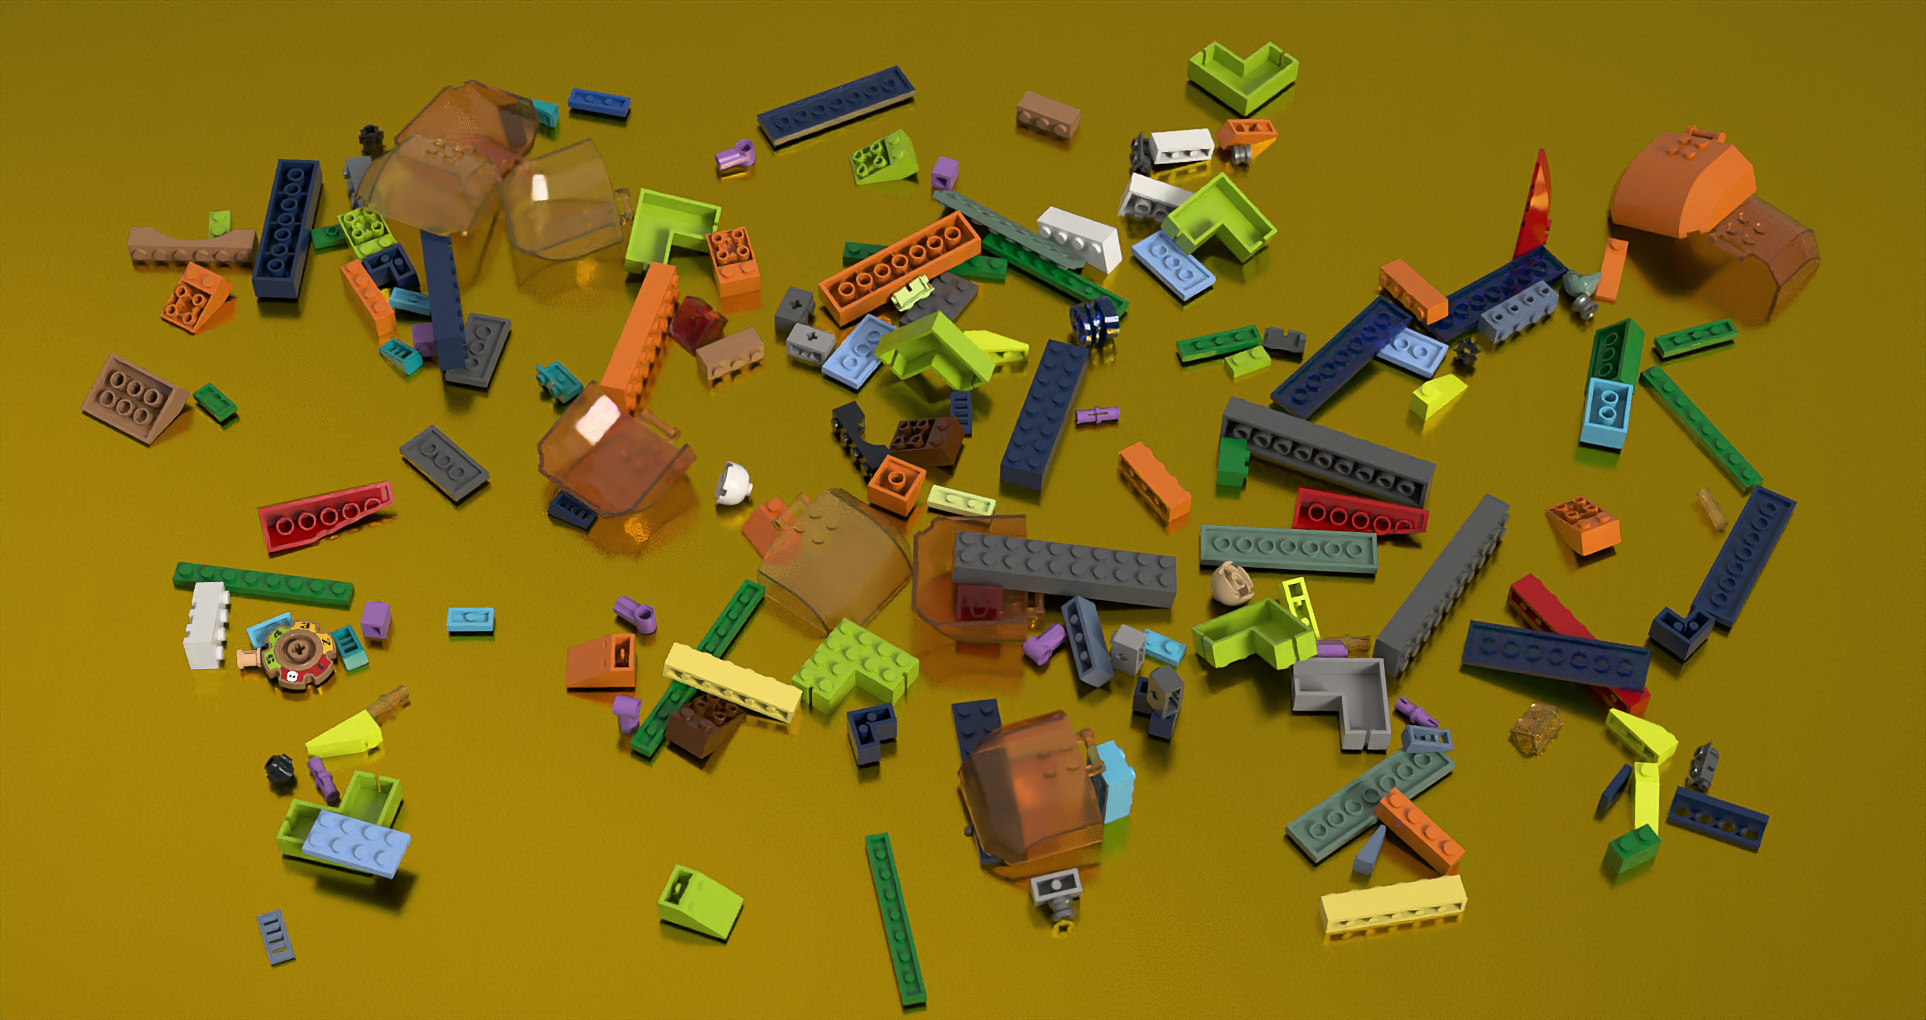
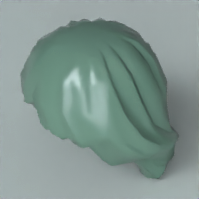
M1570 269L1562 276L1565 291L1574 298H1578L1584 293L1589 296L1592 295L1598 283L1601 282L1600 278H1602L1600 271H1597L1596 274L1590 273L1584 276L1583 274L1576 273L1573 269Z

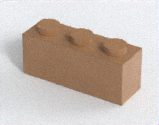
M1027 90L1017 105L1016 119L1070 139L1080 124L1081 110Z
M753 327L696 350L697 365L708 380L720 377L725 373L764 358V343Z

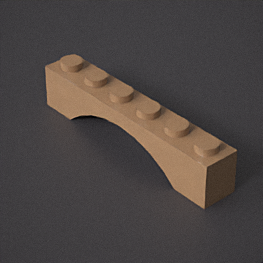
M132 227L127 246L130 257L133 260L255 262L259 242L256 230L235 229L216 238L189 241L168 237L159 233L154 228Z

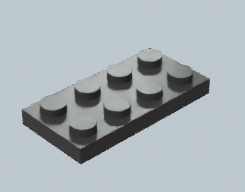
M949 271L943 272L931 283L935 289L931 291L929 296L919 299L899 320V327L939 310L953 322L978 292V285Z
M470 312L464 327L466 344H462V346H467L468 358L464 359L465 368L447 370L445 374L446 380L487 388L510 330L511 319Z
M433 424L399 448L401 455L455 502L490 478L488 471Z

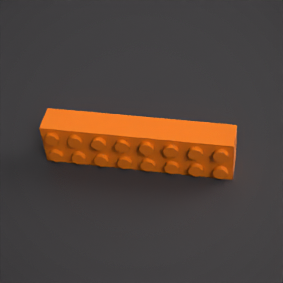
M958 210L818 283L819 298L841 327L891 300L890 297L893 296L892 293L903 286L908 291L911 290L908 283L919 275L923 276L925 274L928 280L978 255L981 253V238Z
M651 262L600 383L603 413L628 417L630 410H633L635 407V397L641 393L642 380L648 376L649 363L654 361L655 349L661 344V334L666 331L668 317L673 315L675 301L678 302L680 297V289L677 288L679 275L676 274V266Z

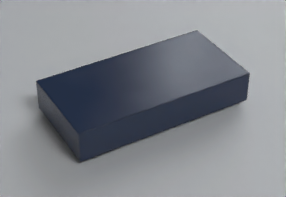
M1625 763L1602 793L1598 803L1599 808L1604 811L1607 810L1628 783L1633 767Z

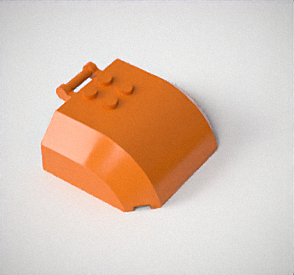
M1692 125L1687 126L1684 134L1666 131L1638 154L1618 177L1609 201V210L1613 223L1679 239L1687 237L1688 232L1700 230L1701 234L1709 232L1757 190L1753 166L1733 145L1724 143L1726 139L1725 132L1701 130Z

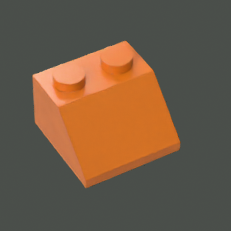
M887 454L867 485L868 501L907 517L917 501L926 470Z
M778 496L759 505L741 528L742 533L764 560L802 541L801 524Z

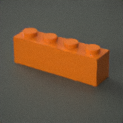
M1401 258L1380 267L1379 282L1381 286L1386 288L1393 297L1401 301L1407 309H1410L1426 325L1448 316V299Z
M356 259L339 266L343 285L377 336L380 337L396 330L395 312L360 260Z
M1141 441L1119 452L1118 466L1168 522L1190 512L1192 500L1190 493L1178 484L1177 479L1169 474L1164 464L1158 461L1153 456L1152 451L1145 447Z
M1395 787L1378 803L1373 812L1442 876L1446 875L1465 853V850Z

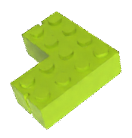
M1214 41L1204 48L1203 52L1200 51L1189 59L1187 77L1243 116H1247L1297 78L1299 61L1288 53L1283 54V50L1271 42L1267 43L1246 60H1243Z
M1221 172L1167 215L1160 226L1172 240L1174 238L1177 239L1175 243L1187 256L1216 234L1242 263L1270 242L1278 231L1224 172Z
M641 188L623 270L637 274L645 271L646 275L651 262L667 264L671 244L709 253L705 234L717 232L722 207Z
M940 310L882 335L874 352V355L888 366L895 350H897L889 369L901 380L932 369L955 391H970L973 387L977 388L989 383L996 365Z
M1271 597L1191 628L1195 651L1204 659L1206 658L1215 668L1225 667L1228 663L1245 659L1253 653L1260 655L1277 670L1288 668L1296 663L1295 660L1306 661L1309 657L1317 655L1314 630Z
M844 617L791 678V684L803 691L801 700L808 704L811 702L812 688V706L827 715L834 711L855 685L886 703H892V706H894L904 694L905 688L908 689L919 676V660Z
M355 770L339 808L293 798L286 814L287 821H283L276 837L280 853L362 871L304 854L302 847L322 809L390 828L403 797L400 780L380 775L378 781L381 792H379L375 774Z

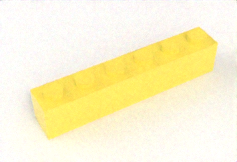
M674 642L664 663L663 676L791 724L801 701L803 691L793 685L783 684L772 677L757 674L751 669L736 666L730 661L715 658L709 653H702L685 644Z
M1444 875L1436 879H1420L1410 883L1399 882L1391 886H1374L1366 890L1354 889L1347 893H1329L1321 896L1318 909L1325 933L1464 912L1467 896L1460 875Z

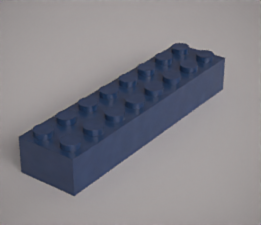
M278 160L252 275L255 297L297 298L323 178L319 160Z
M445 225L420 228L440 371L465 368L464 359L468 358L467 346H462V344H466L453 250L452 246L448 247L452 245L450 233L445 232Z
M1052 339L1048 340L1001 461V481L1042 490L1088 367V348Z

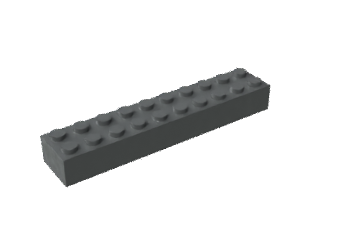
M1231 396L1222 416L1219 441H1221V437L1247 440L1246 449H1250L1252 453L1415 508H1424L1431 491L1437 464L1427 460H1422Z
M1487 493L1378 635L1372 658H1383L1385 673L1395 677L1399 670L1402 672L1406 668L1410 655L1415 656L1420 647L1419 643L1427 640L1431 627H1436L1439 624L1443 611L1447 612L1453 603L1452 599L1460 596L1464 583L1471 581L1476 567L1480 568L1483 565L1485 555L1487 553L1491 554L1496 546L1497 539L1501 540L1507 530L1505 526L1510 519L1508 514L1509 504Z
M956 531L952 548L951 582L1072 597L1078 595L1089 599L1171 608L1177 593L1176 557Z

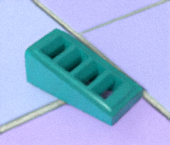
M519 97L521 114L555 128L559 120L557 104Z
M394 337L378 349L379 353L408 375L423 365L419 351Z
M351 624L330 633L347 670L350 671L368 663L365 650Z

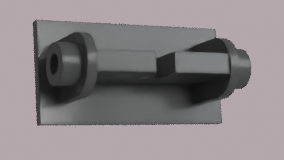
M1143 132L1137 138H1134L1130 145V149H1132L1130 159L1132 173L1136 169H1140L1145 173L1151 169V157H1149L1151 154L1148 149L1149 139L1143 138Z
M1271 326L1270 328H1265L1262 346L1271 349L1289 350L1294 353H1304L1307 334L1288 330V335L1283 336L1284 329Z
M1712 741L1696 749L1694 763L1688 772L1687 786L1696 783L1702 790H1706L1711 786L1714 776L1712 771L1716 769L1719 759L1718 750L1711 748Z

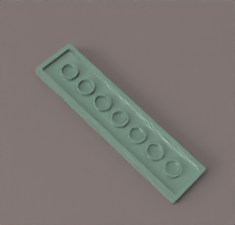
M935 190L933 198L938 200L939 205L946 208L952 207L955 209V212L959 210L964 217L966 215L971 217L973 223L988 226V230L992 233L1005 235L1006 240L1022 244L1023 249L1039 253L1040 258L1056 262V266L1063 270L1068 268L1075 270L1085 266L1086 259L954 190Z
M1201 524L1200 565L1220 566L1225 561H1232L1234 563L1231 565L1236 567L1377 574L1376 533Z
M1402 747L1286 825L1285 832L1317 863L1379 821L1380 819L1373 812L1378 803L1394 787L1405 797L1411 799L1455 769L1456 763L1445 752L1406 753Z

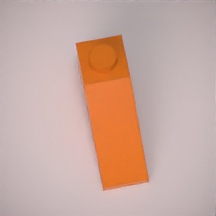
M1227 119L1216 132L1215 137L1223 150H1231L1233 145L1242 147L1244 144H1249L1251 146L1272 139L1278 133L1269 119Z
M1608 238L1600 270L1602 278H1600L1601 282L1597 285L1595 298L1612 302L1616 301L1628 247L1627 241Z

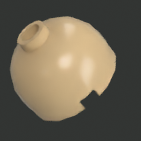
M1225 561L1211 576L1210 587L1212 595L1216 601L1224 605L1240 606L1254 595V592L1251 593L1253 582L1242 567L1238 566L1236 568L1231 565L1234 562Z

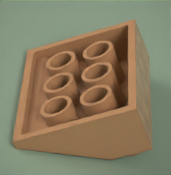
M111 352L81 409L150 445L181 412L190 392Z

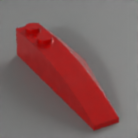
M1543 148L1539 149L1512 262H1518L1540 253L1541 246L1547 243L1549 234L1545 233V231H1550L1552 220L1548 219L1551 209L1552 188L1549 165Z
M389 480L257 507V512L267 552L269 553L313 543L395 501Z
M1298 485L1292 529L1376 533V535L1425 533L1430 511L1357 495Z

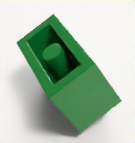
M1221 437L1216 484L1242 487L1243 478H1248L1249 466L1245 465V462H1249L1250 449H1246L1247 440Z
M1647 823L1609 842L1604 857L1619 875L1655 857L1662 841Z

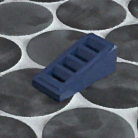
M951 391L950 416H967L956 417L959 423H967V425H961L966 432L965 434H972L971 392Z
M560 490L548 508L549 514L584 529H587L598 515L596 510ZM576 511H580L578 516L575 515ZM584 514L589 515L586 520L581 519Z

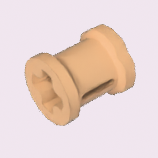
M257 647V650L247 651L238 649V668L243 669L247 666L263 668L262 648Z

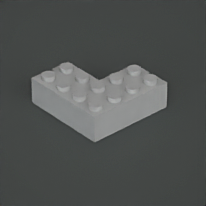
M1309 658L1306 661L1295 660L1296 663L1292 664L1290 668L1293 711H1338L1342 749H1363V746H1367V749L1388 750L1391 739V725L1383 658Z

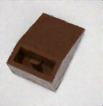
M955 416L900 421L889 451L895 457L931 466L953 465L966 432Z
M705 693L670 715L664 737L702 759L721 744L744 718L746 712L721 697Z

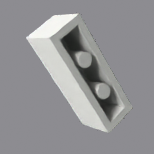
M1207 128L1151 133L1148 149L1154 164L1210 160L1215 145Z

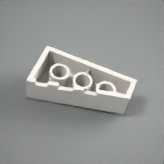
M1133 173L1121 197L1117 215L1125 216V214L1135 215L1134 218L1137 219L1150 217L1155 218L1156 222H1163L1167 215L1195 193Z
M1050 207L1037 220L1040 236L1086 259L1087 263L1106 274H1109L1122 261L1116 228L1054 207Z
M197 582L195 585L192 599L193 609H190L189 613L190 624H187L186 633L188 634L187 638H184L183 641L191 669H219V661L224 657L221 643L226 639V631L223 625L224 622L228 621V612L225 608L226 604L230 603V593L225 590L223 582Z

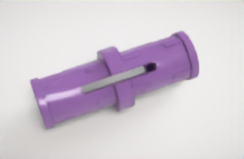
M1095 406L1094 409L1076 410L1075 418L1077 424L1084 422L1101 423L1104 420L1119 419L1120 414L1118 406L1106 408Z
M1404 696L1400 697L1401 701L1398 699L1395 703L1394 708L1409 717V721L1413 724L1416 722L1423 727L1438 728L1439 721L1425 713L1424 708L1421 706L1417 707Z
M314 757L307 762V767L314 776L315 785L320 787L326 801L336 800L340 792L332 781L333 776L331 772L326 770L321 758Z

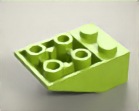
M902 129L849 155L857 185L900 180L919 171L912 141Z
M375 203L336 216L353 259H359L362 265L363 258L397 244Z
M676 864L658 900V914L661 919L726 940L744 902V898L701 872Z

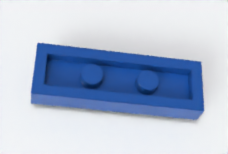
M573 88L568 99V107L626 117L631 104L629 97Z

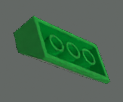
M1631 317L1596 330L1585 393H1587L1590 379L1593 377L1633 385L1632 395L1635 394L1645 332Z

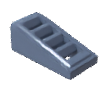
M1407 725L1401 734L1403 750L1406 753L1445 752L1454 749L1451 733L1448 729ZM1439 737H1442L1443 743H1440Z
M1380 825L1356 855L1353 871L1367 876L1372 874L1384 841L1386 826Z
M280 909L257 916L271 965L295 958ZM281 929L279 932L267 935V933ZM283 938H284L283 941L270 944L271 942H274V941H277V940H280V939H283ZM287 947L286 950H283V951H280V952H277V953H274V954H273V952H272V951H274V950H278V949Z

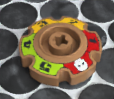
M293 620L291 626L286 627L284 624H281L268 634L264 641L267 650L261 653L262 662L267 675L271 679L278 677L280 686L289 689H305L307 683L313 682L315 685H318L331 674L334 669L331 659L337 657L336 646L329 631L320 632L318 623L309 620Z

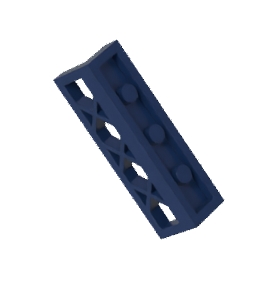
M1677 786L1667 820L1759 850L1769 815ZM1675 808L1685 810L1688 816L1681 817L1675 815ZM1700 816L1707 817L1711 823L1707 825L1702 824L1697 818ZM1729 824L1734 831H1723L1720 825ZM1750 831L1758 834L1756 841L1747 839L1743 833Z

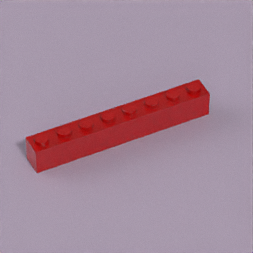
M1530 573L1511 584L1507 598L1615 709L1635 716L1647 708L1651 698L1648 689L1641 685L1634 678L1633 674L1619 663L1614 655L1609 653L1601 641L1596 639L1588 631L1587 627L1581 624L1573 616L1572 612L1566 609L1559 602L1558 598L1544 587L1539 579Z

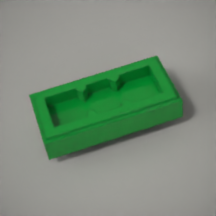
M339 224L311 230L315 249L347 243Z
M210 382L193 393L194 399L220 422L238 410L237 405Z

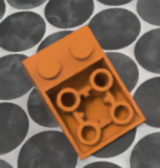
M746 227L705 234L720 298L761 290V275Z
M190 261L160 317L195 333L224 304L234 284L224 277Z
M1583 496L1574 497L1568 502L1554 505V507L1546 509V514L1569 546L1582 556L1621 543L1619 519Z
M610 634L568 648L566 687H635V634Z

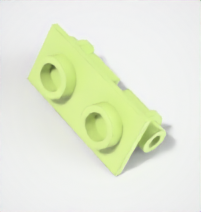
M925 274L923 276L919 275L908 283L911 287L910 291L903 286L892 293L893 296L890 299L900 312L910 309L913 303L919 299L926 298L935 289L929 283Z

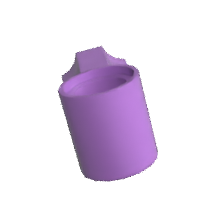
M743 139L737 142L736 147L714 154L719 170H724L738 164L742 166L752 165L755 162L753 142Z
M620 596L616 600V604L613 607L614 613L634 624L642 634H650L655 631L657 623L654 609L651 606L641 605L627 596Z
M1053 623L1039 636L1028 638L1022 647V652L1038 665H1042L1049 659L1052 651L1067 639V634L1061 625Z
M617 694L613 704V714L617 715L618 726L621 728L622 733L630 735L638 731L640 726L641 699Z

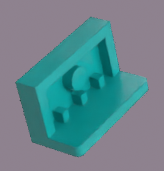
M557 360L546 368H543L540 364L535 366L538 383L542 386L545 385L554 398L560 399L563 403L584 390L583 384Z

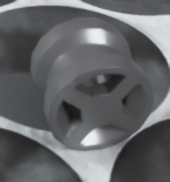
M1244 144L1242 147L1232 146L1231 156L1233 165H1239L1242 162L1245 164L1251 163L1249 144Z
M1586 293L1580 295L1572 305V309L1580 312L1581 317L1585 320L1592 317L1599 307L1598 303L1591 301L1590 296Z
M1070 895L1057 897L1048 902L1049 907L1053 909V921H1063L1076 916V912L1071 906L1072 897Z

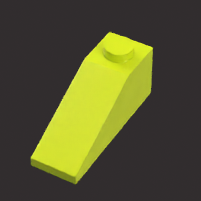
M985 330L964 331V334L994 363L1028 361V344Z
M1453 374L1427 381L1412 393L1409 409L1425 421L1464 391L1467 385Z
M1300 577L1276 585L1280 605L1314 630L1315 640H1321L1304 578Z
M1614 708L1609 710L1605 723L1648 763H1658L1659 766L1674 755L1678 741L1673 734L1667 732L1662 726Z
M365 709L305 743L309 759L314 757L326 758L361 753L369 748L376 747L383 739L380 727Z
M1634 762L1629 779L1633 830L1648 823L1658 836V763Z

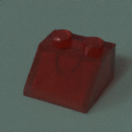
M686 295L666 331L696 354L697 349L709 345L719 338L729 320L701 298Z
M959 584L957 591L956 630L1001 632L1006 587Z

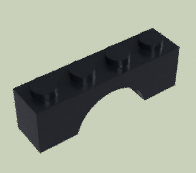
M856 401L832 410L830 422L833 430L839 432L844 446L849 447L852 458L859 462L865 476L868 475L871 480L887 454L893 455L886 445H873L867 443L859 436L865 429V414Z

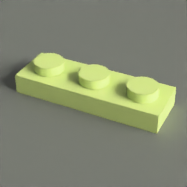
M933 485L927 500V506L990 522L996 506V500Z

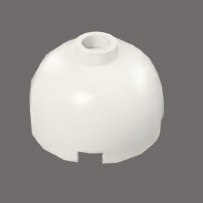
M726 461L723 466L726 472L720 474L717 482L715 497L718 498L715 502L723 505H736L743 501L745 495L750 496L753 484L749 483V474L743 466Z

